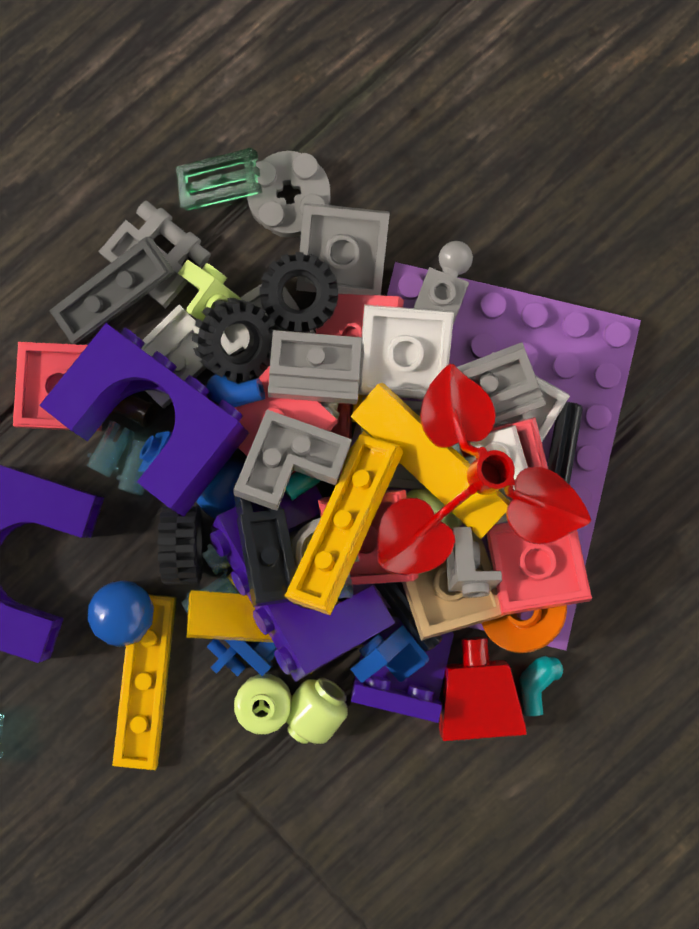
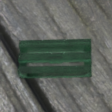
M247 148L176 166L180 207L188 211L262 193V186L258 183L257 177H260V169L255 163L258 160L257 151L253 148ZM240 164L245 165V169L217 174L201 180L188 182L187 177ZM243 180H246V181H247V182H245V183H241V184H237V185H233V186H229V187H225V188H220V189H216V190H212V191H208V192H204V193H200V194H196V195L189 196L190 193H194V192H198V191H202V190H206V189H210V188H214V187H219V186H223V185H227V184H231V183H235V182H239V181H243Z

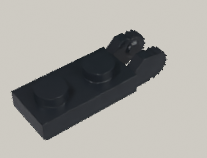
M234 496L238 515V530L253 607L291 602L285 597V594L295 575L296 567L284 509H281L280 505L277 511L263 506L264 511L253 512L251 501Z

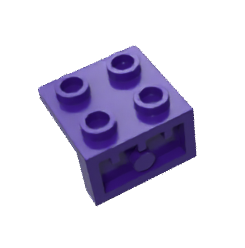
M392 616L395 624L380 634L383 639L387 638L402 625L404 626L398 617ZM453 632L442 634V641L430 651L425 652L429 657V661L402 682H399L386 665L362 683L355 676L351 692V702L438 723L442 709L439 696L453 640Z

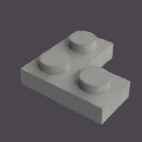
M266 410L235 485L234 496L277 511L293 471L336 485L352 439Z

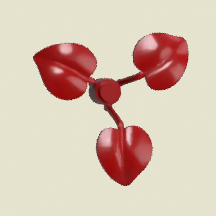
M454 364L447 365L429 385L423 398L420 419L422 429L432 444L439 448H449L459 442L462 451L476 457V460L471 463L467 470L469 486L436 514H434L433 509L426 501L418 498L401 499L385 511L378 528V563L382 569L395 574L413 575L424 573L438 567L449 557L455 544V535L452 529L441 522V520L475 493L491 495L504 488L505 495L513 499L506 510L507 521L515 534L529 543L547 544L557 541L591 522L589 512L579 495L555 472L543 467H529L520 471L516 479H514V463L506 453L499 450L487 452L485 447L477 448L468 443L482 441L489 435L495 424L496 413L489 395L481 386L465 376Z

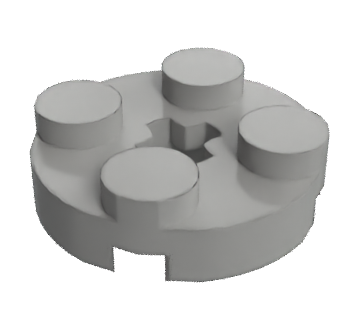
M282 151L266 157L253 166L247 185V200L254 219L260 225L262 224L266 229L271 230L273 234L280 237L301 236L304 203L330 205V184L324 169L312 155L308 153L301 154L295 151ZM292 185L293 189L301 191V194L294 197L295 203L286 204L285 198L277 197L278 192L283 191V186Z

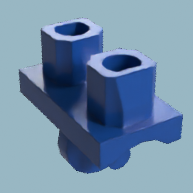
M213 639L207 646L218 658L210 668L217 674L226 665L237 677L246 666L234 656L236 653L263 676L272 667L273 663L271 660L275 657L274 652L277 650L274 643L225 640L230 645L228 649L218 639Z

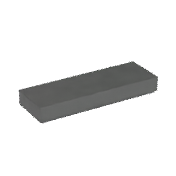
M145 237L49 311L70 342L79 345L101 329L105 323H109L175 272L153 239Z

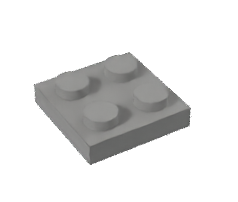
M304 203L300 252H304L305 255L313 254L322 262L325 261L336 277L338 294L381 295L390 212ZM301 276L297 277L296 290L317 292L311 280Z

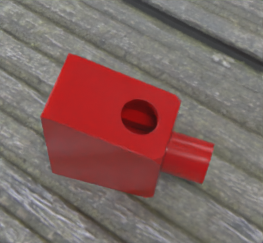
M487 637L462 639L463 663L447 664L443 678L442 709L439 722V732L442 740L453 741L527 735L510 665L505 660L489 661Z

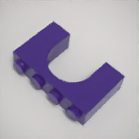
M105 323L39 406L88 442L113 409L126 397L147 390L159 391L169 395L175 409V425L172 435L161 452L138 479L137 483L170 509L184 517L248 436L249 432L239 422L243 415L223 399L218 405L209 400L206 396L210 391L192 376L188 375L185 380H182L173 372L177 366L160 352L156 351L151 357L141 348L145 343L129 329L124 327L119 333Z
M0 465V546L11 532L30 523L41 524L80 538H91L104 497L9 466ZM0 585V651L36 663L50 659L64 618L18 603L9 597Z
M316 485L293 501L284 492L280 508L284 509L289 534L295 530H300L307 523L321 518L318 500L323 497ZM251 502L253 512L264 511L262 505ZM236 507L216 517L210 528L212 531L210 539L220 557L226 556L234 570L231 572V577L235 587L241 595L247 594L252 603L237 524L238 515ZM374 585L335 605L331 615L303 608L292 602L254 607L255 610L253 611V618L259 630L264 635L269 634L277 648L274 654L280 668L287 675L291 673L295 682L374 638L377 634H381L395 624Z

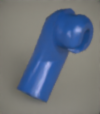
M216 374L209 379L206 386L210 391L208 396L211 400L219 404L223 399L234 408L265 399V390L259 378L238 384L227 380L225 375L220 377Z

